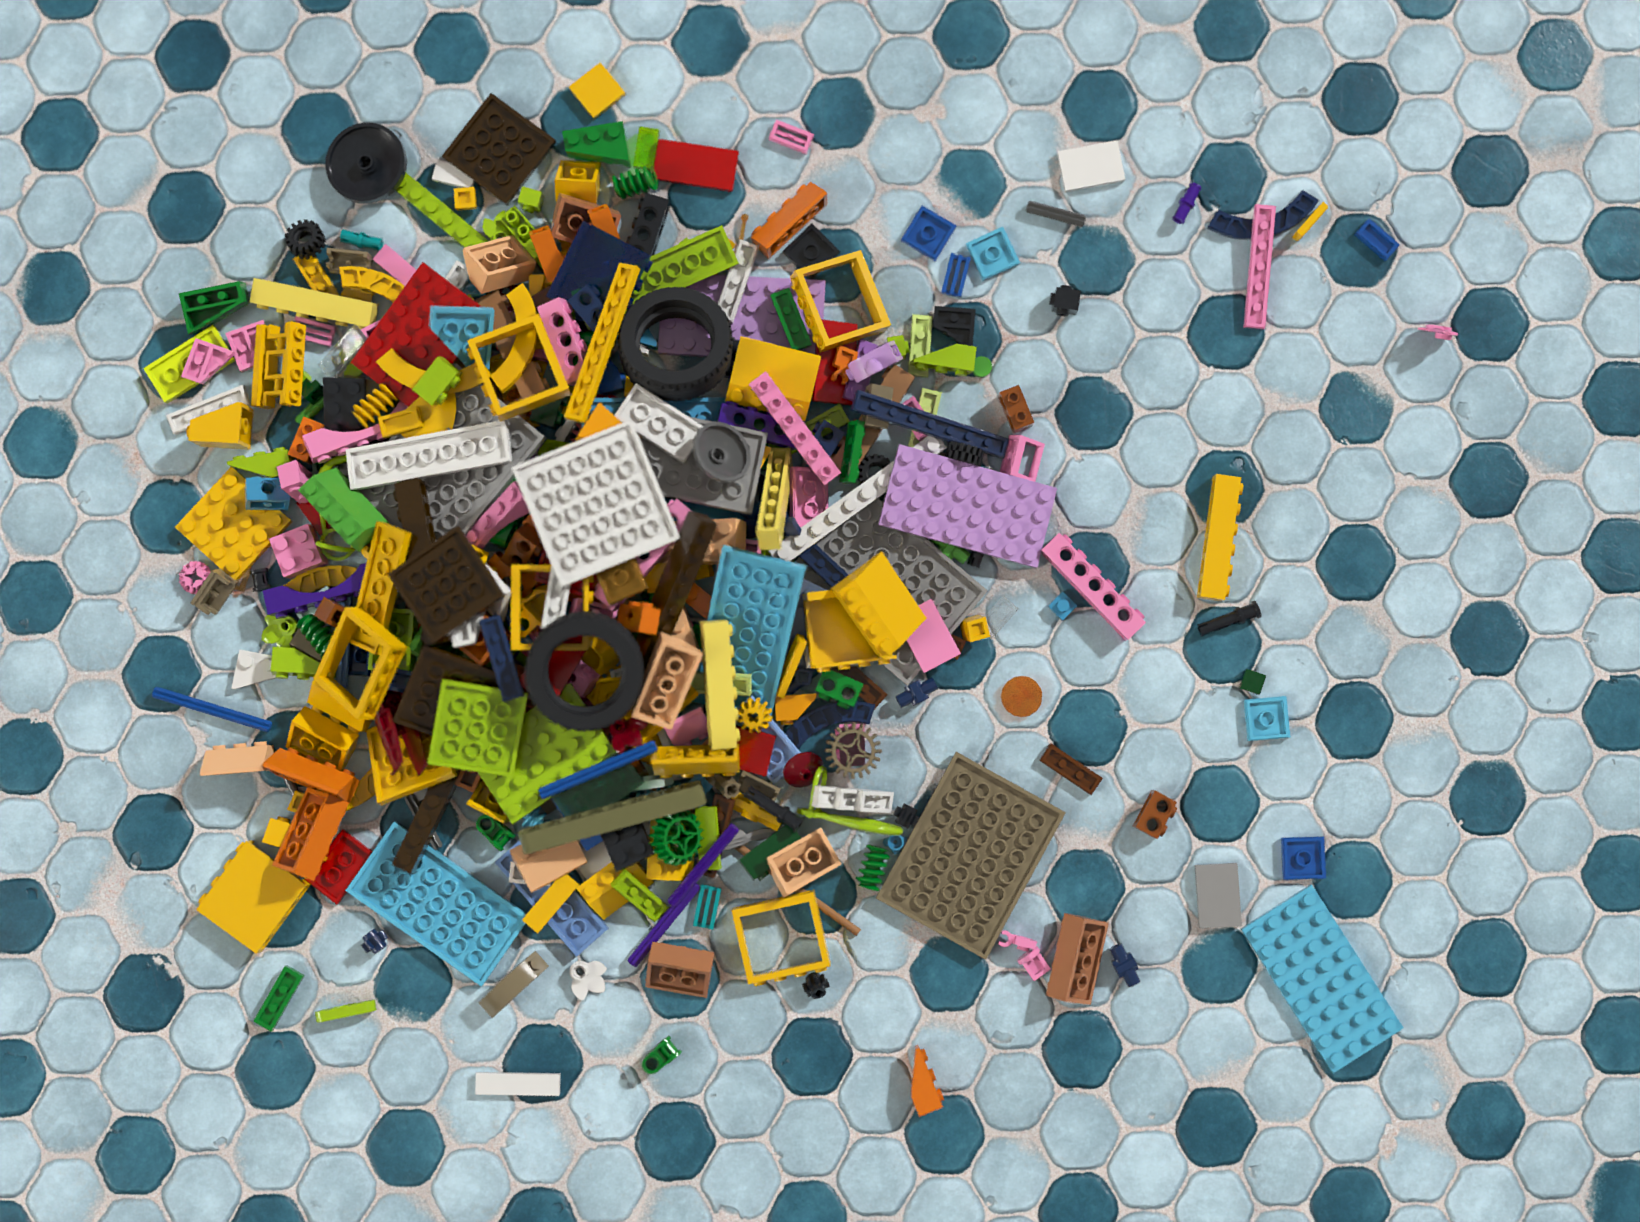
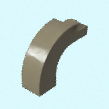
M534 951L499 982L479 1004L493 1018L545 971L549 965Z

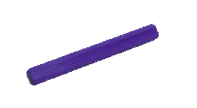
M730 824L669 897L668 903L671 906L677 907L736 836L739 829L734 824Z
M697 883L677 907H669L629 956L627 961L632 966L637 967L651 950L652 942H658L700 890V886Z

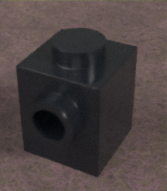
M1068 285L1056 287L1054 293L1050 294L1049 305H1052L1051 312H1056L1058 316L1076 315L1079 309L1081 290H1074Z

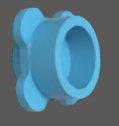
M890 835L883 840V845L889 847L893 854H899L900 849L908 839L901 835Z

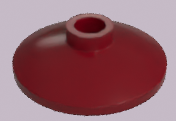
M812 752L796 754L784 766V779L790 786L797 788L807 787L813 784L815 773L818 767L823 766V762L817 754Z

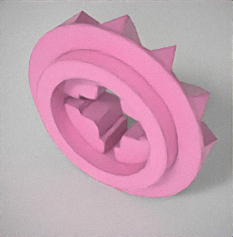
M189 562L178 573L180 576L179 583L183 590L196 594L211 570L202 562ZM197 572V576L203 579L195 580L193 583V579L188 577V575H194Z

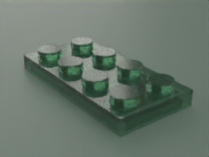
M615 751L601 762L617 756L619 753ZM629 763L551 797L563 815L567 817L614 804L641 786L645 781L634 765Z

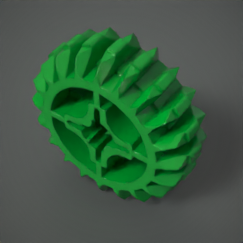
M685 810L655 819L657 826H652L654 834L652 833L649 836L654 839L650 845L655 846L653 852L658 854L657 858L659 860H663L665 864L678 866L679 864H687V861H693V856L699 855L697 848H702L699 843L704 838L700 836V833L704 830L699 828L702 822L696 820L697 816ZM668 844H670L671 849H673V852L669 849Z

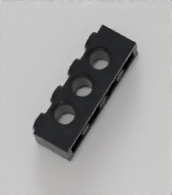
M645 193L644 198L640 199L638 204L640 212L638 217L633 219L632 229L634 230L632 236H628L625 248H627L625 256L622 255L619 263L633 265L655 255L671 207L669 199L650 193ZM648 214L655 215L652 221L645 220V217ZM641 233L649 234L646 240L639 239ZM635 252L643 253L640 259L632 258Z

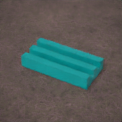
M701 884L693 926L714 929L722 888ZM706 889L708 890L703 919L702 922H698L704 890ZM716 891L711 922L707 924L712 892Z

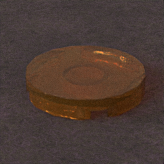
M1013 677L1002 688V705L1013 716H1030L1041 705V688L1030 677Z

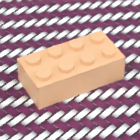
M737 518L712 519L718 525L701 565L719 564L724 545L746 550V522ZM673 547L666 553V555L659 561V563H667Z

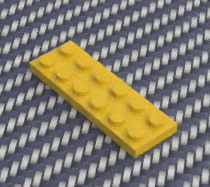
M377 521L356 607L365 610L388 630L398 591L388 573L405 562L411 533L388 523ZM358 625L349 643L375 655H381L384 648Z

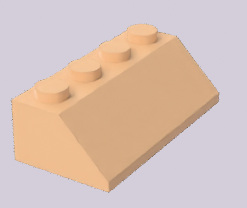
M660 633L643 674L640 695L630 710L632 717L672 730L703 653L679 638Z

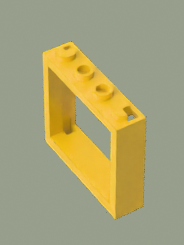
M861 250L797 269L790 276L791 288L797 294L798 305L804 311L806 325L811 329L813 342L817 344L820 353L836 348L839 345L842 346L885 332L891 326ZM850 263L874 324L829 339L804 277Z
M539 313L467 340L470 346L466 349L470 360L475 359L477 364L476 367H473L477 378H482L485 384L481 386L485 398L490 397L492 402L489 405L490 411L493 416L497 415L500 422L571 395ZM535 327L558 386L501 408L478 349Z
M511 565V650H530L532 644H521V572H551L552 565ZM593 574L582 579V612H589V604H593V591H589V582H593ZM582 636V644H560L556 650H589V646H593V636Z
M345 607L313 679L358 720H374L407 647L362 608ZM357 625L384 647L359 701L333 678Z
M815 890L787 895L784 898L782 896L737 906L731 910L748 984L760 986L766 984V980L774 979V982L787 979L786 976L789 975L801 977L807 975V971L815 970V973L826 971L827 967H830L831 960ZM809 902L822 960L754 975L741 917Z

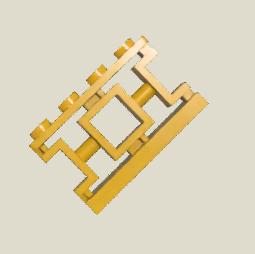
M289 321L285 323L284 333H280L279 326L271 324L268 326L263 324L256 325L251 406L263 409L275 408V399L277 397H280V405L289 407L301 406L306 325ZM278 357H283L282 374H277Z

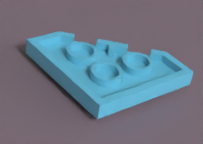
M430 306L429 327L468 367L476 361L469 358L466 349L470 346L467 340L493 331L495 310L493 307ZM492 344L478 349L483 364L488 370L490 368Z

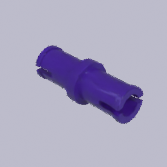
M1193 182L1189 184L1184 197H1181L1179 200V207L1172 217L1174 222L1178 224L1185 223L1202 189L1200 185Z

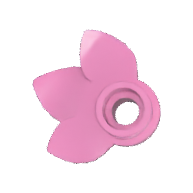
M1427 324L1425 327L1417 329L1435 332L1434 338L1451 340L1452 336H1458V333L1451 331L1452 328Z

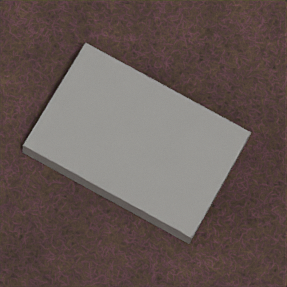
M1238 863L1194 865L1199 928L1242 926Z

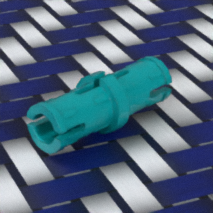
M343 229L340 234V242L353 244L361 249L365 247L380 251L383 247V238L372 237L364 232L355 233Z

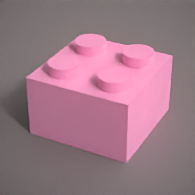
M305 524L269 539L284 578L293 579L299 574L328 565L326 556L322 553L321 548L315 544L319 538L312 525Z

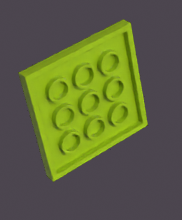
M442 679L428 764L513 777L528 693L523 692V697L503 702L499 688Z

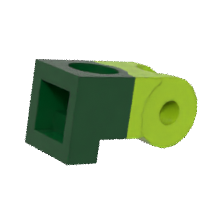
M303 369L302 396L314 405L323 397V385L316 379L312 382L310 374Z

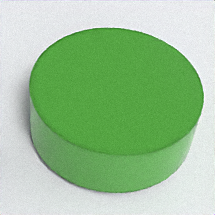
M984 356L975 358V366L972 373L979 378L988 376L992 370L991 361Z

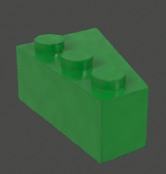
M623 121L562 131L568 158L590 162H604L609 165H624L625 167L632 168Z
M241 281L179 293L187 332L190 335H197L211 325L250 304L246 283Z

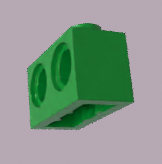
M830 670L822 673L815 691L819 693V698L830 701V698L838 701V706L848 710L849 707H855L864 684ZM828 680L835 683V687L831 691H826L823 688L824 683ZM845 689H852L854 691V696L851 699L843 698L842 694Z

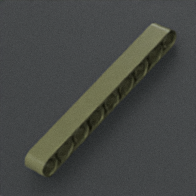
M693 781L520 830L518 836L524 854H530L704 805L707 801L701 781Z

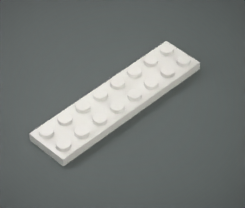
M506 420L346 449L350 490H363L390 485L416 477L423 479L513 462L508 422Z

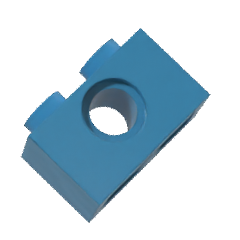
M255 476L246 478V510L289 509L290 495L281 489L279 477L261 478ZM263 491H269V492H271V493H270V494H266V493H264Z

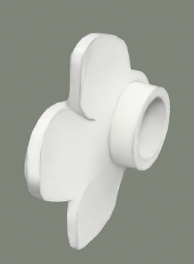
M576 961L570 967V976L573 979L571 989L578 999L584 1000L588 991L603 993L605 991V982L601 977L607 970L604 964L599 961L589 963ZM577 968H583L584 974L579 975Z

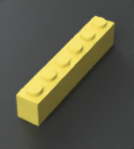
M253 278L250 303L257 304L256 308L269 310V307H274L276 312L284 314L293 311L296 312V316L308 318L309 315L316 316L315 320L327 323L328 319L336 321V325L348 327V323L354 324L355 329L359 330L376 322L379 306L378 303Z
M772 448L769 453L757 525L760 550L781 549L790 492V467H793L791 448Z
M725 619L700 621L708 745L712 750L736 748L737 741H740L739 729H736L735 721L738 720V709L734 708L737 691L736 687H733L732 681L736 676L735 667L731 666V658H734L733 645H730L729 638L733 635L732 625L728 624V621Z

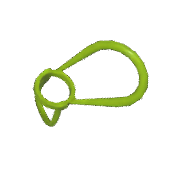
M346 455L330 459L320 468L319 473L330 470L341 463H347ZM319 513L323 535L320 536V540L315 542L316 546L321 548L322 553L328 559L333 561L347 559L356 549L324 543L325 537L336 530L334 528L326 529V520ZM325 549L347 552V554L342 557H334L327 553Z
M825 766L818 767L815 773L809 809L798 807L796 812L807 818L825 819L862 831L900 836L903 833L902 827L887 822L823 812L821 808L814 810L812 806L814 786H818L821 773V786H826L827 768Z

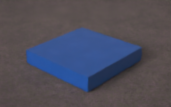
M922 205L901 238V242L936 262L957 226Z
M1323 836L1281 838L1283 880L1326 879Z

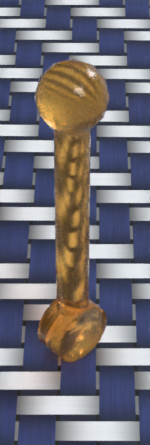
M747 214L741 215L742 225L739 240H744L746 221L749 219Z

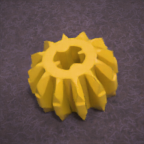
M750 697L747 703L743 701L740 704L741 708L738 709L740 717H738L737 722H744L742 729L748 726L750 733L753 732L754 728L760 733L762 727L768 728V722H771L773 717L769 715L772 712V708H765L768 704L767 701L761 704L760 697H757L755 702ZM754 713L758 714V716L752 717L751 715Z

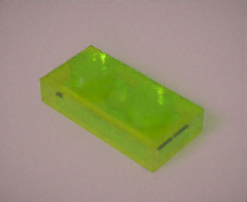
M639 126L633 168L643 169V166H646L649 171H651V166L654 168L660 135L659 129Z

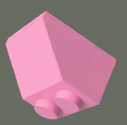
M699 707L676 718L672 730L664 728L674 746L692 745L691 740L697 737L700 740L708 737L707 717L704 714L703 707Z

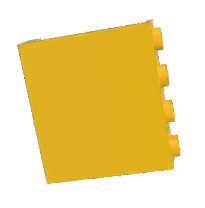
M832 590L802 594L811 669L817 668L818 672L830 671L832 666H838V670L851 668L850 664L858 663V667L871 666L870 662L878 661V665L891 663L890 659L897 658V655L891 653L885 659H882L874 653Z
M253 840L242 842L235 850L237 854L233 859H229L226 862L222 875L217 876L210 885L212 887L208 894L202 895L198 901L200 905L196 910L251 951L258 954L263 952L311 884L304 879L301 880L293 873L272 866L274 859L253 845Z

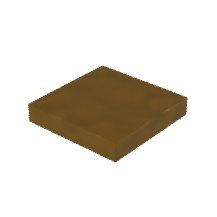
M636 557L596 573L609 606L649 589Z

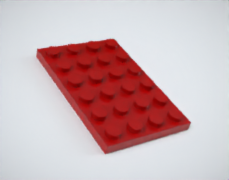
M425 262L421 263L350 362L376 383L384 384L397 399L408 407L420 396L412 388L401 384L389 376L376 361L390 349H394L405 361L425 371L428 370L437 357H444L453 364L457 361L458 357L429 327L430 306L482 307Z

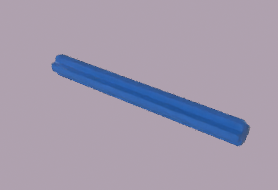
M155 687L152 692L153 698L261 731L269 732L272 727L271 721L160 687Z
M650 741L642 746L539 788V795L542 799H546L657 752V745L654 741Z

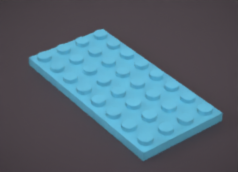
M724 545L722 547L707 621L725 619L728 621V624L732 625L733 635L729 638L730 645H733L734 658H731V666L735 667V673L752 674L751 696L755 699L760 697L761 704L767 701L768 704L765 708H772V712L769 714L772 716L806 566ZM703 662L699 663L696 671H703ZM699 693L692 702L705 705V694ZM737 696V699L734 700V708H737L750 696Z
M396 821L393 822L350 883L346 892L482 987L526 923L522 919L527 913L429 845L415 874L393 866V860L408 832L402 825Z
M1313 885L1306 886L1240 928L1332 1073L1340 1070L1404 1029Z

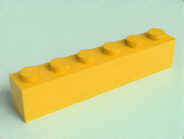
M1216 474L1212 477L1197 598L1224 601L1225 597L1229 596L1230 585H1227V582L1233 570L1230 559L1235 553L1233 537L1238 532V524H1235L1236 516H1239L1241 509L1238 499L1239 495L1241 496L1243 492L1241 477Z

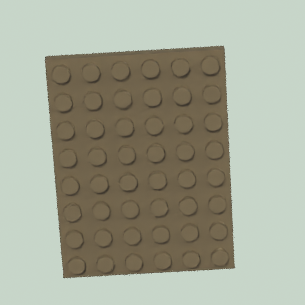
M955 752L878 892L876 899L986 960L1066 812Z

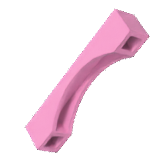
M399 401L396 408L390 414L406 410L408 406ZM379 423L370 428L353 432H339L321 428L303 435V442L313 464L316 462L319 464L325 463L330 460V457L337 454L338 456L346 455V449L366 446L374 440L382 441L387 439L382 438Z
M517 481L512 482L477 520L473 528L468 531L467 538L471 544L483 550L484 546L498 531L530 512Z

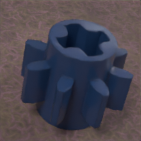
M373 929L362 937L365 943L361 946L366 953L372 951L375 955L387 946L385 940L388 936L383 930L377 932L376 929Z

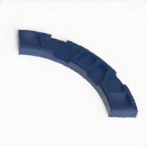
M1301 190L1287 207L1275 213L1274 236L1286 232L1300 223L1314 209L1319 199ZM1218 209L1207 229L1225 237L1251 240L1253 219L1232 216Z
M857 701L855 707H849L848 710L838 706V702L823 705L803 715L785 734L799 750L808 738L827 726L843 722H859L870 725L875 705Z

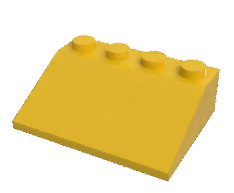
M740 336L725 402L731 401L741 406H749L768 412L748 385L766 371L802 421H805L821 356Z
M882 551L831 588L874 653L882 659H885L901 647L927 619Z
M737 744L736 748L712 750L709 745L657 746L658 750L653 753L651 758L654 774L660 775V778H671L673 775L689 778L693 777L694 774L712 777L715 776V773H723V776H734L740 772L739 744Z

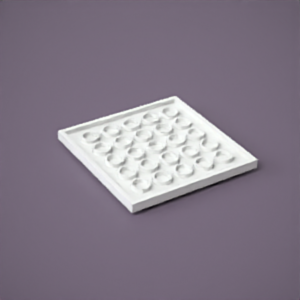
M632 419L512 467L561 587L680 539Z

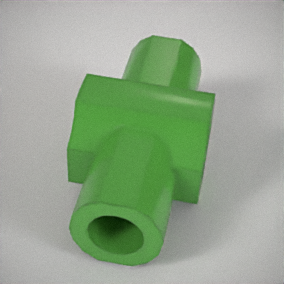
M930 539L951 560L954 558L961 564H964L970 556V553L964 548Z

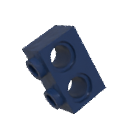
M586 284L567 301L594 332L598 320L594 317V312L598 309L602 310L604 302L599 297L601 295L600 291L594 285ZM583 293H588L591 296L592 301L590 304L586 305L581 302L580 298Z
M823 420L822 423L818 421L812 430L815 433L814 437L829 457H831L845 432L826 420ZM824 428H830L833 431L831 439L825 440L822 438L821 432Z

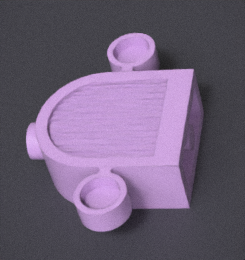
M893 340L847 364L849 369L846 370V374L850 381L855 380L858 383L902 360L903 357Z

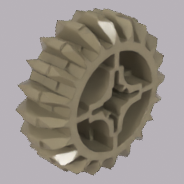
M853 722L852 729H848L846 723L844 724L845 731L842 732L839 727L836 728L839 733L838 736L834 733L830 734L835 740L833 742L827 740L826 742L832 745V749H825V752L832 753V756L826 757V760H834V763L830 764V768L837 765L839 768L835 771L836 774H839L841 769L844 770L843 778L847 777L848 772L851 773V779H855V773H858L859 777L863 778L861 771L865 770L869 775L871 774L868 769L869 766L874 769L877 768L872 762L873 760H881L879 757H875V753H882L881 749L875 750V746L880 745L881 742H873L877 734H873L870 737L868 734L871 732V728H868L866 732L862 731L864 724H860L859 729H856V723ZM856 733L851 744L845 745L838 742L844 735ZM862 736L868 740L871 753L865 752L860 748ZM856 740H858L856 744L858 746L857 749H859V752L864 753V755L855 754L849 762L851 756L848 755L847 749H844L843 746L852 748ZM836 748L846 752L847 761L845 766L838 761ZM863 757L869 759L863 766L851 768L855 758Z

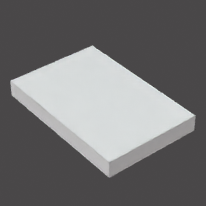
M1118 140L1057 152L1065 192L1125 181Z

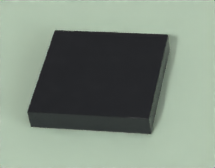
M811 223L783 250V254L800 269L836 258L840 251ZM815 273L806 277L810 280H813L819 273Z

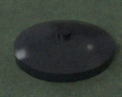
M358 123L344 129L332 141L326 154L325 169L330 184L341 196L355 203L370 204L387 198L400 186L407 169V156L402 142L390 129L377 123Z

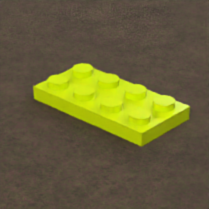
M211 325L143 368L165 403L168 404L200 384L181 377L195 338L230 350L216 326ZM233 356L217 372L235 362V357Z

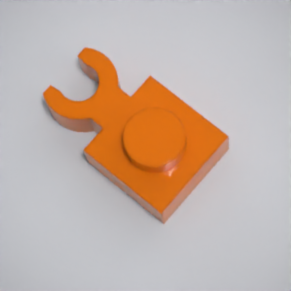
M841 345L837 347L832 366L836 367L837 370L831 375V381H835L837 376L840 375L842 377V385L848 382L846 370L849 367L847 364L856 360L859 352Z

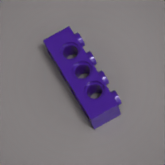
M726 401V404L722 403L720 405L716 422L768 433L766 443L783 448H791V450L796 449L785 433L777 435L774 432V426L778 424L769 412H766V414L758 413L757 408L749 406L743 409L738 407L737 403ZM734 415H742L744 423L742 425L736 424L734 422ZM755 420H761L764 423L763 430H757L754 427Z

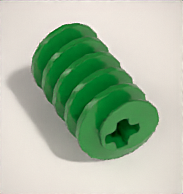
M643 166V173L637 168L635 169V175L628 171L627 178L623 173H620V180L615 175H612L614 190L617 196L623 200L627 199L628 196L634 197L635 193L641 195L643 191L648 193L650 189L653 191L658 189V179L653 166H651V171H648L646 166Z
M307 614L297 622L296 627L301 629L302 635H306V640L311 642V646L316 648V652L321 654L320 657L323 658L334 632L329 633L331 626L323 627L326 624L324 621H318L319 618L313 614Z
M869 844L866 847L870 852L863 854L868 860L861 861L865 868L858 869L863 876L856 877V880L860 882L858 886L879 891L880 888L875 884L882 883L878 876L885 874L880 868L887 867L883 859L890 858L885 853L889 850Z

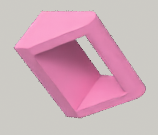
M1009 435L1000 472L1036 482L1045 444L1022 435ZM1025 444L1036 447L1029 476L1018 473Z

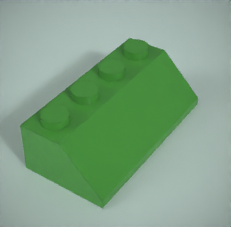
M337 467L313 475L298 489L338 534L359 552L372 540L377 521L389 524V521L359 490H350L349 479Z

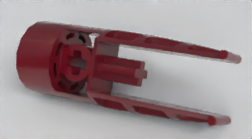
M387 690L374 720L383 747L393 768L391 774L395 775L404 763L398 739L402 735L417 775L420 776L428 766V760H425L420 733L418 730L393 722L403 693Z

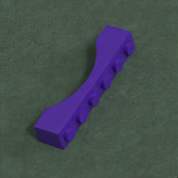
M366 563L360 564L346 581L326 591L305 593L286 586L263 590L267 614L275 616L276 619L288 617V613L291 612L298 614L307 612L308 608L313 606L318 608L323 597L336 603L347 601V597L350 596L358 598Z

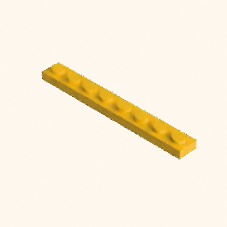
M618 264L564 415L568 420L582 423L587 421L640 272V268L636 265Z

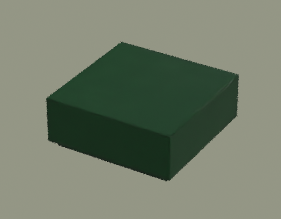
M1245 669L1239 689L1260 695L1266 675Z

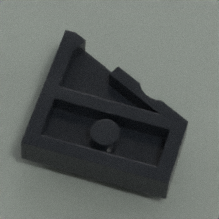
M935 306L933 328L959 344L973 346L976 309Z

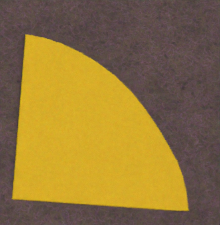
M455 393L447 394L448 397L444 403L437 406L430 405L420 396L407 409L419 407L424 428L403 433L402 436L409 438L447 431L448 429L446 428L452 430L456 416Z

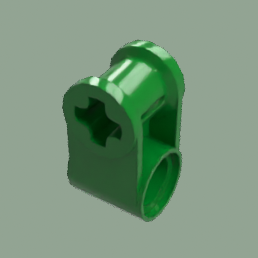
M486 814L480 816L476 821L478 831L501 852L504 850L503 847L511 838L514 839L516 837L514 832L505 824ZM484 818L491 820L492 826L490 829L482 826Z
M669 1035L644 1057L642 1068L646 1073H657L682 1053L681 1049L678 1050L671 1042ZM647 1059H656L658 1066L656 1068H649L646 1064Z

